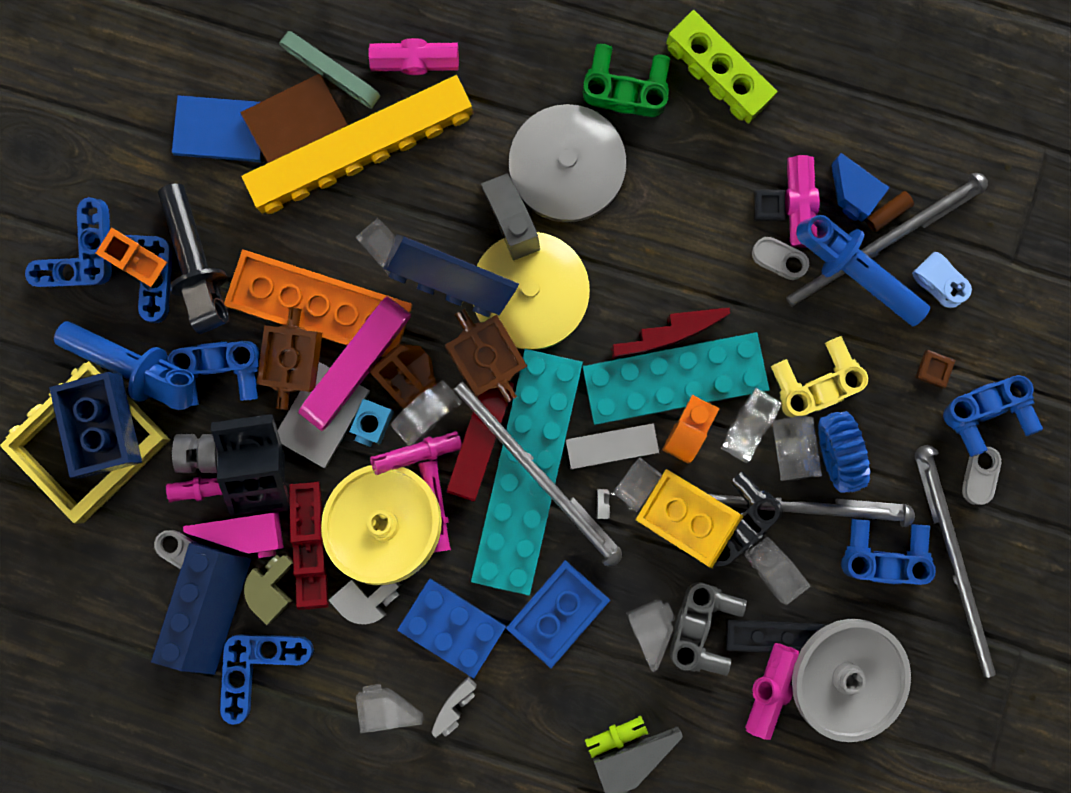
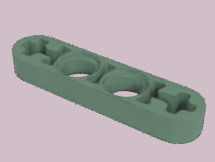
M287 31L279 42L291 55L317 73H320L324 78L368 108L372 109L381 97L370 85L293 32Z

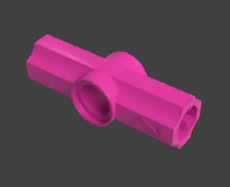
M411 38L405 39L401 43L370 44V70L401 71L407 75H423L427 71L458 70V43H427L422 39Z
M798 155L787 159L788 189L785 194L786 214L789 215L790 246L807 248L798 240L796 229L800 222L818 214L820 198L819 191L815 188L814 157ZM812 224V234L817 237V227Z
M774 643L763 677L758 678L753 684L752 692L755 701L745 727L746 731L753 736L770 740L782 706L788 704L792 699L793 692L790 683L799 655V651L792 647Z

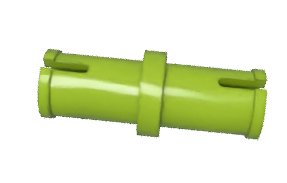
M641 715L617 727L615 724L609 726L610 730L585 739L587 747L600 743V746L589 750L592 758L615 747L621 749L625 743L643 735H648L646 726L635 731L633 730V728L644 724Z

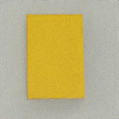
M666 469L635 520L712 568L742 520L743 515Z

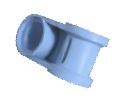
M933 252L912 273L916 282L933 295L944 307H957L971 295L972 288L969 281L951 265L947 258L938 252ZM953 288L958 291L955 297L950 294Z

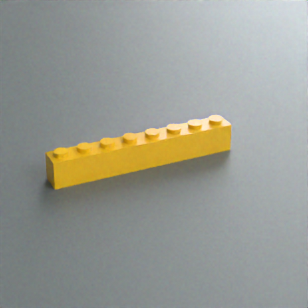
M455 75L242 175V179L256 208L262 214L265 212L272 214L282 209V204L290 200L300 201L310 195L309 191L318 187L324 189L334 185L337 182L336 179L343 175L353 176L361 172L363 166L371 162L377 164L387 160L390 157V153L399 149L406 151L417 144L416 141L426 136L430 139L440 135L443 132V128L447 126L464 124L470 119L469 116L473 115L472 105L458 76Z

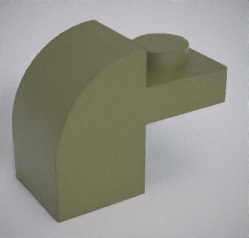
M289 554L283 555L281 558L278 555L272 558L264 567L267 570L266 573L260 568L252 569L245 582L244 594L249 608L266 625L272 623L293 601L276 585L293 567V558Z

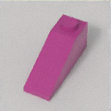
M279 513L183 526L184 533L248 554L257 552L258 558L276 556L275 549L284 548Z

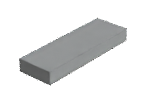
M654 423L565 440L571 469L659 453Z

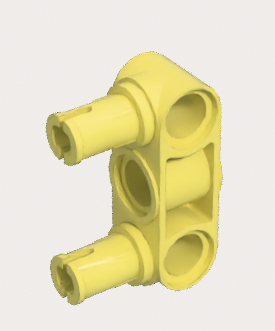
M842 336L825 343L836 367L833 368L835 373L832 374L831 372L806 383L803 387L801 383H797L787 359L771 366L781 388L779 392L781 407L785 415L797 418L822 410L843 401L844 398L858 393L868 384L867 372L860 367L855 359L852 360ZM848 372L857 377L855 388L848 386L845 381ZM793 396H798L803 400L804 405L800 412L795 411L791 407L790 402Z

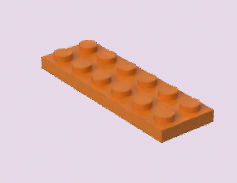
M242 249L224 305L227 308L280 325H287L289 307L302 309L299 327L307 331L323 333L322 338L347 346L386 295ZM390 297L409 313L411 312L413 306L411 303ZM406 325L381 356L382 358L401 342Z

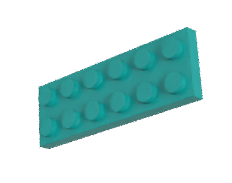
M757 332L582 367L594 425L684 408L691 395L710 403L769 391Z

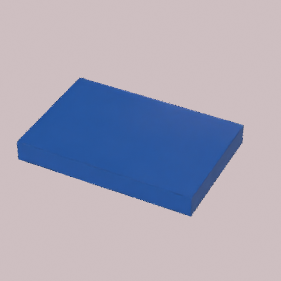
M178 95L172 154L175 156L262 162V153L240 113L260 102Z
M565 560L509 623L506 629L549 668H552L610 602V599Z

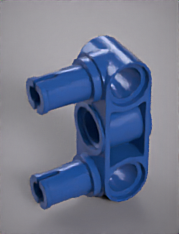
M251 341L199 344L173 350L168 356L167 362L181 369L184 368L179 365V356L184 353L190 358V366L185 370L190 371L194 376L193 403L191 406L199 405L196 378H199L198 374H216L230 372L231 370H234V374H237L240 401L258 399L255 372H258L260 351L256 344ZM240 347H245L250 352V359L247 363H243L238 359L237 352Z
M1021 375L984 385L970 393L959 396L945 408L943 413L946 424L955 430L956 434L960 433L970 457L977 456L988 450L977 428L979 422L992 419L1009 410L1011 413L1016 414L1026 437L1043 430L1032 406L1035 404L1032 395L1034 390L1033 384L1028 378ZM1010 386L1019 389L1021 398L1012 395ZM961 407L964 409L966 418L958 417L955 414L954 408Z
M852 519L850 546H847L841 561L842 570L847 576L889 584L907 583L923 585L933 580L936 570L931 553H928L930 526L911 524L910 551H907V555L892 552H871V548H868L870 521ZM857 557L862 558L864 562V567L859 573H855L852 569V562ZM920 562L923 566V574L919 578H915L912 569L916 563Z

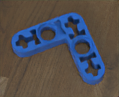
M90 197L84 198L77 207L79 258L35 260L30 262L25 270V277L29 284L36 287L102 285L109 281L112 272L111 263L102 257L100 259H91L90 254L97 255L95 253L98 248L93 250L88 243L90 236L96 233L100 237L101 245L110 231L109 209L103 200ZM97 208L96 214H93V216L89 215V209ZM89 224H98L99 229L91 227L89 228ZM68 264L74 269V276L69 281L63 277V269ZM100 268V274L92 275L91 269ZM37 271H52L53 276L38 277Z
M92 234L89 238L88 243L91 249L93 246H98L100 241L98 234ZM125 235L147 249H156L157 244L165 249L164 253H159L158 257L168 262L161 272L163 283L158 288H151L140 281L138 303L139 314L144 320L154 324L160 323L165 320L169 312L173 258L172 247L170 243L161 237ZM90 254V258H91V259H94V258H99V259H100V256H99V255H91V254ZM148 292L162 294L161 298L155 296V305L160 307V312H155L154 317H152L151 313L147 312V307L153 306V297L147 296Z
M239 634L229 638L225 643L223 653L220 706L223 720L228 724H239L250 714L253 664L303 665L313 656L314 648L311 641L301 636ZM238 640L241 641V646L246 647V651L240 654V662L246 661V666L240 664L230 666V661H237V651H233L231 647L237 644ZM266 641H271L277 646V654L273 658H266L261 653V646ZM282 641L287 642L285 648H295L299 642L303 649H307V653L303 654L301 659H297L296 653H286V659H282L284 651ZM236 670L241 671L245 676V683L239 688L232 686L229 681L230 674ZM228 692L234 694L245 693L244 696L238 697L237 705L239 708H243V712L239 713L237 718L234 717L233 712L228 711V707L234 705L235 695L229 697Z

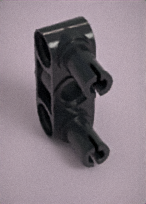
M743 471L730 484L746 500L748 509L741 513L743 518L726 544L731 552L730 557L726 560L718 557L715 562L717 566H726L735 561L743 552L745 553L767 533L766 531L782 516L783 509L781 503L769 492H766L764 489L761 491ZM765 502L771 503L775 508V516L772 519H765L760 514V507Z

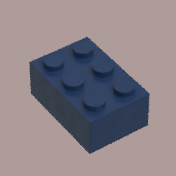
M105 372L49 387L70 478H86L142 463L122 374Z

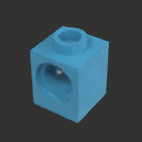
M363 399L349 431L356 435L354 441L369 447L372 446L373 442L381 444L394 411ZM374 416L378 420V427L374 432L367 433L363 428V422L366 418Z

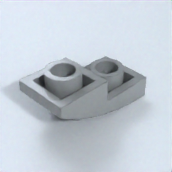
M470 676L452 692L442 707L432 730L435 738L441 733L447 736L458 727L459 724L456 720L460 718L461 713L455 705L459 704L460 707H463L475 696L472 691L476 689L477 685Z

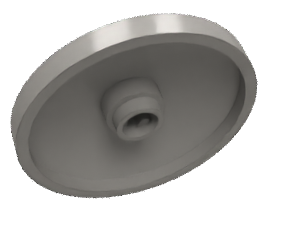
M570 104L552 106L530 117L515 135L509 153L510 178L523 203L536 214L557 222L582 221L602 212L617 196L626 172L625 148L614 126L594 110Z
M861 619L836 621L817 631L801 649L792 675L794 701L804 720L822 735L841 742L863 741L887 729L904 708L911 685L909 660L900 642L886 629Z

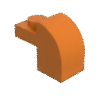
M114 228L110 229L95 253L151 288L168 263Z
M691 395L662 450L686 463H691L705 441L707 432L720 408Z

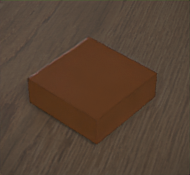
M926 350L915 378L942 389L946 388L956 360Z

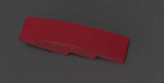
M730 307L670 314L667 317L668 326L641 329L639 332L640 341L613 344L611 347L612 358L617 359L645 354L679 343L703 332L726 318L730 314Z
M509 382L511 388L513 389L514 384ZM498 388L488 389L480 394L478 399L498 422L502 424L508 403H506ZM474 412L470 419L447 493L475 502L497 437Z
M320 482L289 484L290 535L293 545V570L296 577L297 609L329 607L326 550L321 534L323 508Z

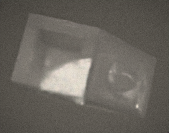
M768 536L743 554L782 604H789L811 587L793 562Z

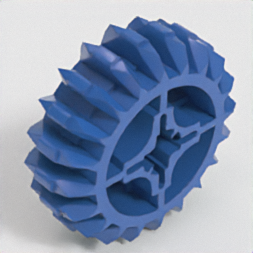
M845 411L831 413L820 418L818 424L819 444L826 471L834 487L840 493L855 492L867 487L870 481V462L867 456L868 452L865 447V441L862 438V432L859 430L858 423L854 420V417Z

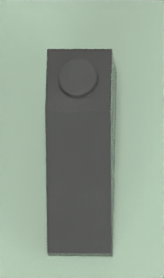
M506 173L481 183L513 261L541 250L536 229L509 174Z
M675 727L624 746L621 749L594 757V764L604 792L631 793L630 790L637 788L683 738L680 729Z

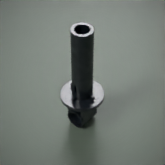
M169 184L159 189L158 195L182 276L170 284V290L173 295L184 297L191 326L198 334H203L229 322V314L219 288L226 283L227 274L222 269L208 267L185 187L182 184Z

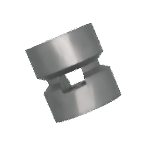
M176 434L172 447V462L176 473H194L197 468H199L201 473H217L218 450L212 434H202L199 439L194 434Z

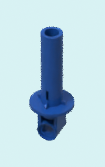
M817 215L799 223L796 229L797 238L800 243L825 261L822 267V274L825 277H831L840 270L844 271L912 327L918 325L926 317L930 306L859 249L864 238V232L860 229L847 234L824 215ZM812 224L818 229L817 237L812 234Z
M69 321L63 322L56 330L54 342L57 346L113 373L122 374L123 378L128 379V391L132 399L142 402L152 397L176 410H183L192 405L194 376L190 371L168 363V355L165 350L154 347L141 356Z

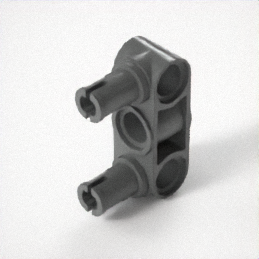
M695 582L688 586L675 623L674 636L670 647L671 661L682 670L700 672L702 669L727 676L730 670L731 659L706 652L703 646L709 633L712 612L721 611L743 617L747 600L721 593V589L703 582ZM699 588H704L708 594V598L703 604H696L693 600V594ZM689 647L692 651L691 659L685 663L679 662L677 660L678 651L681 648Z

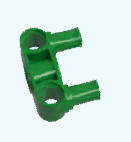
M596 44L592 67L585 75L583 85L584 101L594 107L610 109L624 114H637L647 117L661 115L668 101L669 85L666 81L670 58L659 54L653 56L649 80L644 81L630 76H617L609 73L613 48L606 44ZM592 85H600L604 91L601 94H593L588 88ZM650 95H655L660 98L661 103L659 105H651L646 98Z

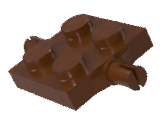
M289 307L287 325L279 327L264 325L256 385L270 386L278 391L276 409L288 410L290 392H312L316 386L323 333L307 331L299 327L302 311L299 308Z
M466 308L456 313L455 316L464 330L456 339L444 346L471 392L477 397L488 389L498 388L506 403L515 399L517 395L508 381L515 373L524 369L527 365L498 315L485 322L474 324Z

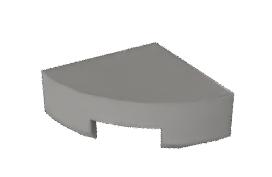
M597 489L596 519L610 518V493L608 489Z

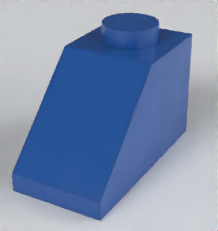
M840 153L831 164L837 202L843 208L842 211L847 217L852 220L858 219L862 222L871 214L889 187Z

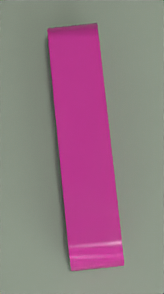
M386 296L302 404L298 414L320 431H324L368 375L369 370L394 341L412 314Z

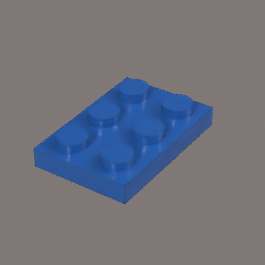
M430 578L397 631L474 679L506 628V625Z

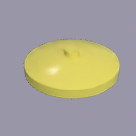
M537 232L541 250L513 261L503 238L493 244L483 254L477 264V267L519 283L517 290L498 317L516 348L521 350L545 349L566 339L582 321L589 301L588 275L579 256L560 239ZM491 312L490 317H486L476 313L480 322H485L497 315Z
M369 465L349 474L336 486L329 496L321 521L323 544L331 561L347 576L370 585L394 584L414 575L431 558L440 538L442 525L441 510L430 486L413 471L401 467L375 475L372 466Z

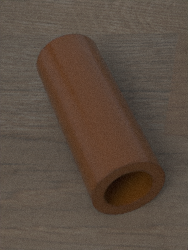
M903 191L869 215L865 221L868 227L876 233L914 206V201L906 191Z

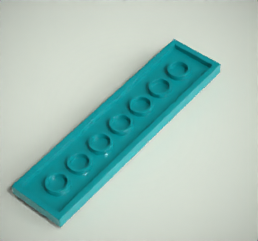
M525 349L523 360L527 367L519 372L515 390L517 397L513 399L506 430L526 453L533 456L534 459L532 461L555 484L583 362ZM504 445L501 450L471 582L530 596L552 498Z

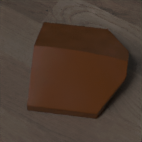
M399 343L369 370L406 412L437 386L431 358L418 345Z

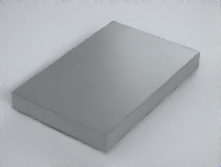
M320 362L318 364L316 386L330 369ZM359 385L324 431H320L298 414V410L311 394V392L300 391L277 430L281 444L326 468L354 421L362 400L367 398L370 390Z

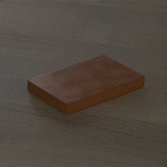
M320 73L240 112L267 163L348 126Z

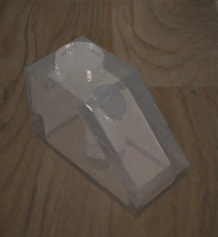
M656 599L626 613L652 672L659 668L673 632L671 621L675 620L669 604L663 605L660 599Z
M381 684L364 686L363 692H359L356 695L360 733L420 725L424 720L422 712L390 688L381 689Z

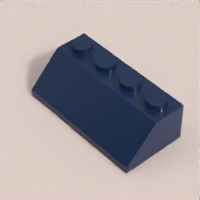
M398 234L383 267L390 271L388 277L404 284H406L407 279L418 282L417 289L434 295L435 290L447 294L445 297L446 301L461 307L464 301L475 305L473 311L486 317H490L491 312L500 316L519 283Z
M196 541L189 543L151 663L179 671L216 674L252 558Z

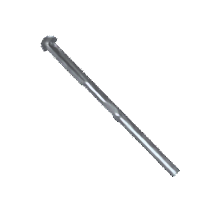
M981 173L970 174L968 183L869 244L861 251L870 258H874L879 255L878 252L918 227L922 226L925 228L974 196L984 193L988 186L986 177ZM840 270L831 277H825L822 274L787 296L786 299L790 306L793 307L844 275L845 272Z
M461 382L454 391L605 557L602 563L606 566L617 565L622 558L621 549L574 497L569 500L552 480L532 461L534 459L533 456L525 452L471 390Z
M924 445L917 449L915 460L917 461L934 524L940 523L948 555L955 572L953 579L959 589L983 676L985 678L992 677L996 673L933 458L938 452L934 447Z
M709 494L728 507L748 509L746 506L748 503L743 497ZM776 498L781 503L783 512L900 521L901 527L911 525L915 519L914 510L906 504L836 499V504L801 501L782 502V498ZM765 502L761 505L760 510L775 511V508L771 503Z

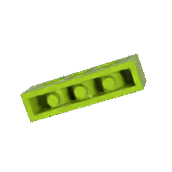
M695 10L691 11L668 34L666 44L672 56L678 60L681 58L689 66L690 73L696 79L700 80L702 78L710 86L709 90L712 95L718 100L723 99L730 106L731 113L741 121L744 119L749 124L776 96L778 91ZM699 44L704 47L706 52L702 54L695 53L691 46ZM716 64L722 65L726 69V73L717 74L712 69V66ZM733 86H744L747 90V94H737L734 91Z

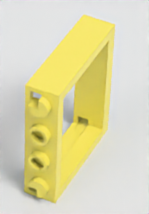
M88 361L79 368H74L71 372L72 377L67 382L105 373V371L99 365ZM50 393V398L43 405L39 404L32 408L27 414L28 419L22 425H17L10 429V434L0 444L2 449L74 524L85 523L170 441L164 432L128 395L127 399L131 416L150 434L139 444L142 463L111 471L78 504L24 448L56 416Z

